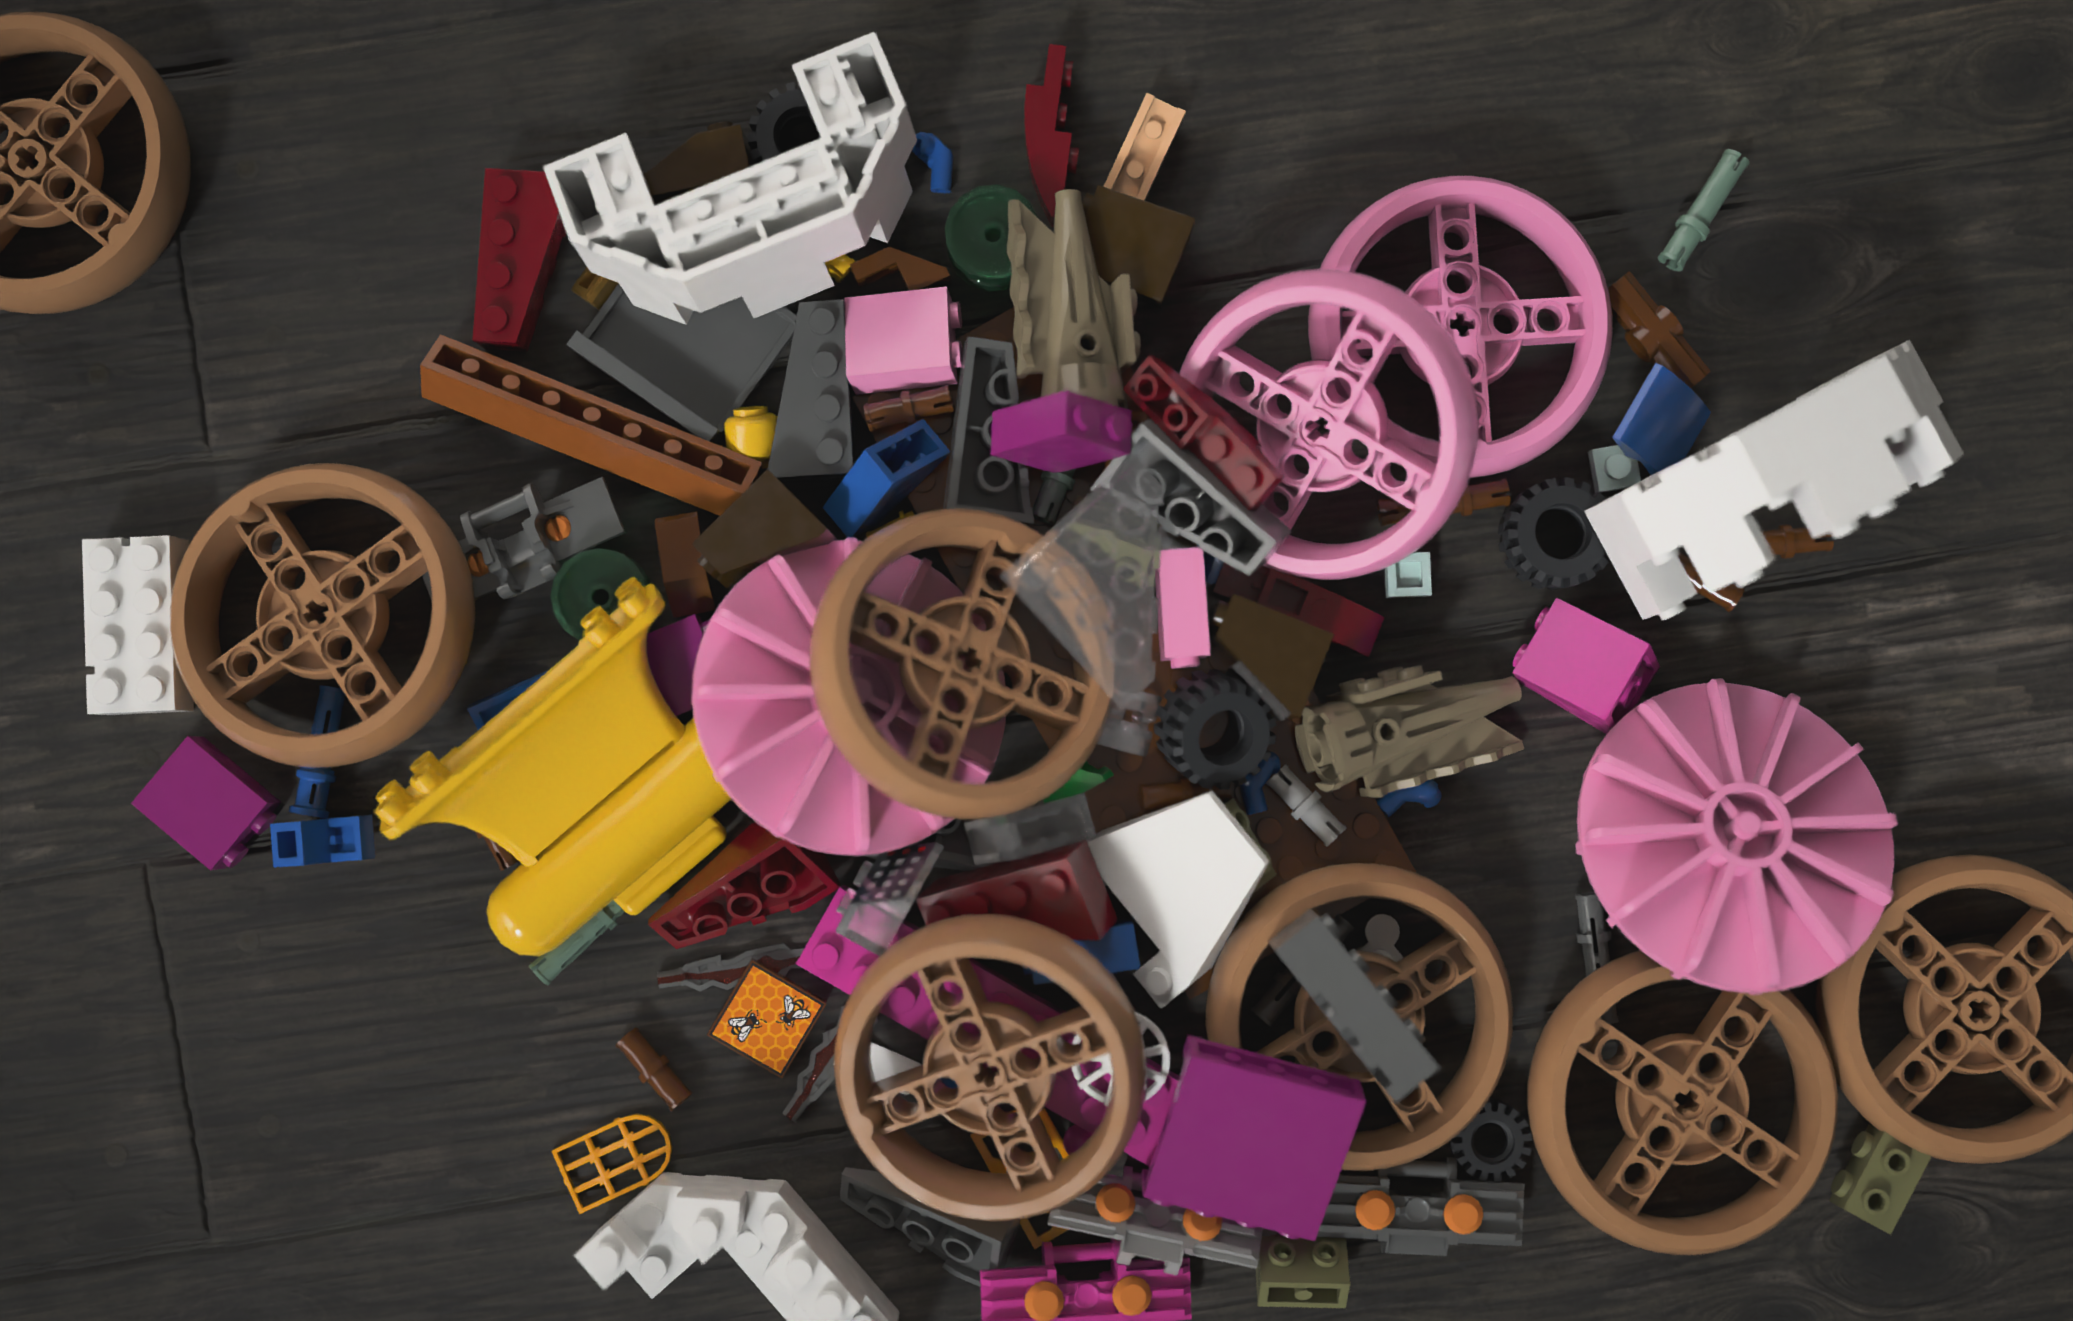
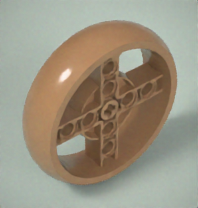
M35 11L0 14V64L10 59L39 52L59 51L86 57L50 101L25 98L0 106V134L6 129L9 130L8 137L0 144V252L22 226L48 228L59 226L72 220L104 247L82 263L53 275L25 279L0 276V310L9 312L55 314L73 311L94 305L130 286L147 272L169 245L182 219L189 194L191 157L188 134L180 109L164 80L146 58L120 37L89 22L57 13ZM98 89L95 101L87 105L88 95ZM133 96L144 123L147 159L141 191L130 213L100 189L104 176V158L97 137L129 98ZM66 123H70L68 133L59 138L61 127ZM34 159L39 162L36 167L32 164ZM75 182L73 194L68 198H64L66 187ZM10 189H13L14 195L12 200L4 205L5 194ZM108 209L109 213L106 222L97 226L98 215L103 210Z
M334 463L306 464L271 473L243 487L218 506L202 524L185 551L175 578L170 604V634L175 661L185 686L206 718L232 741L259 756L291 766L309 768L335 767L358 763L376 757L397 747L423 728L441 709L458 683L468 660L475 626V596L468 562L457 538L440 514L422 496L388 475L367 468ZM354 499L380 508L397 519L402 525L356 558L347 553L333 550L311 551L286 513L299 506L318 500ZM281 536L282 546L277 553L273 554V543ZM248 546L268 577L257 603L256 620L258 630L222 655L219 638L221 601L231 571L240 555ZM399 554L400 564L395 571L390 573L388 563L394 555ZM304 571V584L296 589V577L300 572ZM429 572L432 589L430 631L420 661L402 688L378 652L389 627L390 609L388 600L423 574ZM363 579L364 591L355 599L353 596L354 586ZM325 607L329 608V611L325 612L324 615L321 613ZM325 616L327 617L324 623L320 622V619ZM292 631L293 642L288 649L284 650L283 639L288 632ZM351 640L352 652L343 660L341 649L347 641ZM256 657L258 661L257 669L252 675H249V662ZM289 672L308 679L325 680L335 678L363 722L340 731L325 734L298 733L269 723L255 713L246 703ZM374 675L376 679L375 689L371 694L366 695L364 690L365 682L370 676Z
M957 508L922 512L890 524L864 540L849 554L828 583L818 606L810 641L809 665L816 705L824 726L838 750L857 773L877 790L909 808L935 816L956 819L993 818L1020 811L1049 797L1082 767L1093 752L1105 729L1114 698L1116 681L1114 640L1102 602L1086 575L1065 551L1037 530L1011 518L981 510ZM934 547H957L978 551L962 597L948 598L935 602L919 614L864 592L880 572L907 554ZM986 574H990L997 579L1000 586L999 591L989 587L985 578ZM1021 574L1043 594L1061 622L1072 655L1074 680L1031 662L1030 650L1025 635L1017 622L1008 614ZM972 613L978 614L983 618L986 624V631H981L974 626ZM875 619L883 620L889 625L891 630L890 637H883L877 632L874 625ZM917 636L924 637L929 641L932 648L931 655L924 654L919 650L916 643ZM849 643L899 663L903 687L912 703L922 712L906 759L895 751L878 733L860 703L850 671ZM962 655L966 657L965 665L970 667L967 671L962 669L963 661L958 659ZM999 670L1009 674L1012 679V689H1008L1001 684L998 677ZM1040 687L1045 688L1051 694V706L1046 705L1040 699ZM944 694L955 698L958 703V713H952L947 710L943 702ZM1011 711H1014L1062 731L1056 743L1040 761L1015 776L991 783H963L951 780L968 729L994 724ZM930 735L937 736L943 742V755L936 754L930 748Z
M1947 856L1927 860L1894 873L1891 889L1894 891L1892 900L1885 906L1880 920L1869 938L1842 965L1817 979L1815 998L1816 1024L1830 1052L1837 1085L1850 1103L1879 1131H1885L1901 1143L1919 1152L1928 1154L1932 1158L1959 1163H2001L2035 1154L2058 1143L2073 1133V1053L2065 1067L2036 1038L2041 1019V1005L2035 983L2067 950L2073 961V893L2051 877L2028 866L1991 856ZM1964 888L2001 892L2013 896L2031 907L1993 947L1979 943H1961L1944 948L1907 912L1908 909L1931 896ZM1911 936L1915 943L1914 951L1910 956L1905 957L1902 951V944L1907 937ZM2035 936L2038 947L2035 954L2030 957L2027 952V943L2031 937ZM1876 948L1909 980L1903 999L1904 1018L1909 1034L1872 1070L1862 1044L1858 1007L1862 978L1872 952ZM1943 967L1946 972V980L1941 987L1937 988L1934 984V974L1939 968ZM2004 967L2007 970L2008 977L2006 983L1999 988L1996 976L1999 970ZM1971 1001L1975 1002L1972 1007L1976 1011V1014L1973 1017L1970 1016L1972 1013V1009L1970 1006H1968ZM1945 1030L1947 1043L1942 1049L1937 1050L1935 1038L1940 1031ZM2006 1030L2009 1035L2008 1044L2000 1050L1997 1043L1998 1036L2002 1031ZM1914 1061L1917 1066L1916 1075L1910 1081H1906L1904 1076L1905 1068L1910 1062ZM2038 1061L2040 1064V1074L2032 1081L2029 1071L2032 1064ZM2000 1070L2034 1103V1105L2004 1122L1980 1128L1942 1126L1927 1121L1911 1112L1950 1071L1974 1075Z
M1348 863L1331 865L1296 876L1273 889L1246 912L1232 930L1215 963L1206 1003V1031L1208 1041L1243 1049L1240 1031L1241 1006L1247 981L1253 967L1264 949L1268 946V941L1308 909H1311L1321 918L1322 916L1317 908L1325 904L1353 898H1380L1409 906L1439 925L1445 932L1398 962L1378 953L1357 951L1371 969L1365 975L1375 988L1382 983L1389 991L1397 983L1405 984V994L1399 1001H1396L1399 1005L1393 1010L1402 1022L1409 1018L1422 1035L1425 1024L1424 1005L1471 976L1475 995V1022L1472 1038L1461 1066L1453 1079L1436 1098L1426 1082L1423 1081L1413 1089L1408 1097L1401 1098L1398 1102H1395L1303 986H1301L1295 1003V1028L1255 1052L1277 1059L1284 1055H1292L1295 1057L1296 1064L1358 1079L1360 1082L1376 1081L1400 1122L1371 1131L1354 1133L1341 1170L1368 1171L1390 1168L1421 1158L1442 1147L1473 1121L1487 1103L1503 1073L1513 1033V1002L1508 974L1501 955L1486 928L1465 903L1441 885L1415 872L1375 863ZM1441 959L1442 970L1440 974L1432 979L1426 978L1425 968L1427 964L1432 960ZM1319 1032H1331L1332 1039L1327 1047L1323 1049L1312 1047V1041Z
M979 914L948 918L913 931L894 943L875 959L853 988L840 1019L834 1049V1074L840 1106L854 1139L868 1160L887 1180L913 1199L936 1210L968 1219L1008 1221L1028 1218L1058 1208L1084 1194L1108 1173L1126 1149L1138 1125L1146 1094L1147 1068L1141 1029L1127 996L1112 974L1084 947L1067 936L1047 926L1011 916ZM969 957L999 958L1037 970L1062 985L1083 1006L1037 1022L1029 1014L1015 1006L1002 1002L988 1001ZM917 972L940 1023L934 1029L927 1042L923 1065L876 1081L871 1061V1040L875 1021L890 994L905 979ZM944 982H956L963 989V993L953 994L945 988ZM962 1023H975L981 1029V1033L972 1034L967 1032ZM1064 1032L1076 1033L1082 1039V1042L1079 1044L1068 1043L1061 1034ZM1021 1048H1034L1041 1057L1037 1059L1028 1058L1023 1055ZM1109 1053L1112 1070V1088L1104 1117L1093 1135L1080 1148L1059 1160L1039 1115V1112L1045 1107L1052 1095L1056 1081V1072ZM983 1062H988L989 1067L985 1069L982 1066ZM995 1065L998 1068L997 1072H992L991 1067ZM940 1078H952L958 1084V1088L946 1087L940 1081ZM900 1092L913 1094L918 1102H907L902 1098ZM998 1103H1010L1017 1109V1112L1007 1113L999 1107ZM942 1114L949 1121L967 1131L991 1135L1008 1173L983 1172L949 1162L922 1146L903 1127ZM1016 1143H1028L1035 1151L1024 1152L1018 1148Z
M1642 950L1632 952L1608 962L1581 980L1562 999L1544 1026L1531 1061L1527 1089L1529 1123L1534 1144L1545 1170L1564 1199L1583 1218L1611 1237L1635 1247L1672 1255H1699L1734 1248L1759 1237L1787 1218L1809 1194L1824 1169L1835 1137L1838 1117V1092L1830 1052L1813 1017L1789 989L1755 995L1723 990L1694 1034H1670L1650 1040L1642 1046L1638 1045L1600 1017L1616 1002L1636 990L1652 984L1678 979L1670 976L1669 969L1660 965ZM1736 1016L1738 1028L1733 1035L1726 1037L1724 1034V1024L1730 1017ZM1768 1020L1772 1022L1781 1036L1789 1054L1793 1070L1794 1107L1791 1124L1784 1144L1747 1120L1749 1110L1748 1089L1743 1074L1738 1067V1064ZM1616 1039L1618 1044L1616 1054L1608 1060H1603L1601 1055L1603 1044L1608 1040ZM1577 1052L1617 1079L1615 1091L1616 1108L1621 1125L1626 1133L1594 1181L1584 1170L1577 1158L1566 1121L1565 1094L1567 1080ZM1712 1053L1714 1057L1712 1068L1705 1073H1701L1699 1070L1700 1059L1705 1054ZM1647 1064H1652V1079L1648 1083L1639 1084V1070ZM1678 1092L1688 1097L1683 1106L1674 1101ZM1724 1114L1725 1125L1723 1129L1718 1133L1712 1134L1710 1130L1712 1120L1716 1116ZM1658 1126H1663L1665 1129L1663 1140L1659 1144L1650 1145L1649 1136L1651 1131ZM1759 1139L1761 1142L1759 1153L1753 1158H1748L1747 1148L1749 1144ZM1725 1153L1761 1178L1739 1198L1707 1213L1689 1217H1661L1639 1212L1671 1164H1700ZM1639 1163V1176L1635 1180L1625 1181L1624 1173L1626 1168L1630 1164Z

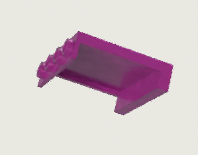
M1188 1035L1183 1049L1185 1065L1150 1168L1149 1170L1143 1169L1141 1173L1143 1197L1161 1206L1175 1205L1191 1209L1204 1217L1219 1216L1234 1220L1247 1228L1262 1227L1277 1231L1290 1239H1299L1301 1237L1315 1241L1366 1103L1360 1080Z

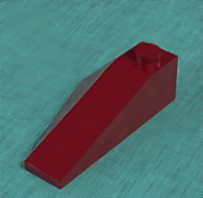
M754 822L648 919V925L675 949H679L725 935L728 927L751 921L754 926L767 922V915L790 909L791 914L805 910L839 889L840 882L824 852L796 845L781 837L778 838L772 835L771 831Z

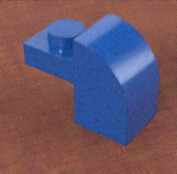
M372 815L270 824L273 868L375 859Z

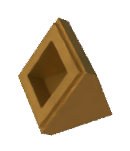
M586 267L572 286L571 291L600 310L619 283L591 273L589 268Z

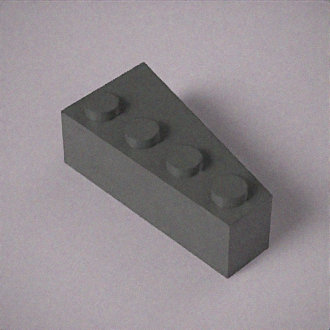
M843 300L799 302L768 470L782 484L843 480L856 462L852 387L846 377L845 304Z
M968 336L963 344L962 367H960L943 509L981 510L999 514L1031 526L1034 524L1030 504L1029 478L1026 465L991 455L992 412L1017 405L1019 400L1011 342Z
M1152 419L1142 422L1132 434L1131 454L1114 458L1090 488V490L1103 497L1107 495L1124 504L1123 508L1136 515L1143 514L1163 525L1162 529L1175 536L1181 535L1197 543L1199 549L1248 575H1251L1266 564L1292 533V530L1263 505L1258 510H1248L1190 449L1181 450Z
M1308 909L1269 940L1268 943L1391 1098L1398 1102L1439 1069L1438 1065L1421 1045L1426 1039L1409 1018L1402 1022L1393 1009L1399 1004L1381 983L1375 988L1365 974L1371 969L1355 949L1347 953L1338 942L1343 933L1326 913L1319 918L1311 909Z

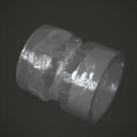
M1115 684L1110 715L1097 744L1147 757L1153 735L1148 729V724L1157 720L1156 711L1158 705H1161L1162 697ZM1126 710L1133 711L1132 723L1122 721Z

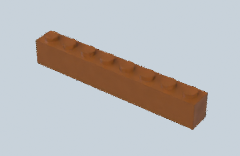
M441 334L420 364L423 398L719 516L761 476L763 463Z

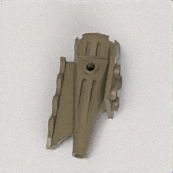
M1067 189L1055 193L1056 204L1053 232L1019 200H1010L1008 202L1009 234L1007 255L1011 261L1012 268L1010 297L1015 311L1013 340L1018 354L1016 379H1024L1028 374H1043L1041 397L1069 390L1128 409L1121 374L1136 361L1140 354V336L1138 332H1134L1133 316L1137 309V295L1134 289H1130L1129 274H1121L1110 286L1098 275L1082 205L1081 192L1079 190Z
M1422 665L1405 669L1403 667H1395L1378 672L1377 678L1369 680L1359 678L1339 684L1340 692L1326 696L1327 703L1305 706L1302 713L1303 723L1295 725V738L1303 766L1307 773L1316 771L1318 777L1322 780L1314 784L1323 792H1331L1363 776L1365 787L1359 788L1361 797L1380 798L1389 792L1418 786L1427 780L1456 774L1468 767L1494 762L1503 756L1524 749L1522 740L1484 717L1510 703L1520 701L1522 691L1515 677L1510 676L1504 679L1436 688L1430 683L1442 680L1441 672H1423Z

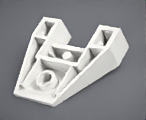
M1213 791L1109 827L1087 840L1104 885H1108L1160 950L1133 975L1157 1005L1163 1008L1213 967L1265 871L1269 860Z

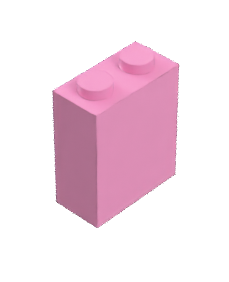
M947 286L844 298L846 377L856 395L957 384V368L962 367L963 348L961 341H956L955 329L962 328V313L960 303L952 301Z
M1199 548L1158 550L1154 556L1160 661H1170L1171 669L1197 667L1200 665V659L1210 655L1203 550Z

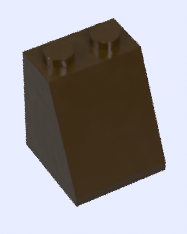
M1098 185L1094 195L1086 193L1082 202L1098 275L1110 286L1121 274H1129L1130 289L1136 291L1137 300L1161 309L1194 230L1196 219Z
M767 469L692 545L702 554L697 562L714 579H718L728 588L732 583L736 585L752 570L778 554L783 556L830 544L838 539Z
M1236 594L1230 596L1226 602L1220 600L1219 604H1216L1208 622V628L1214 630L1210 640L1282 716L1289 719L1301 718L1334 634Z

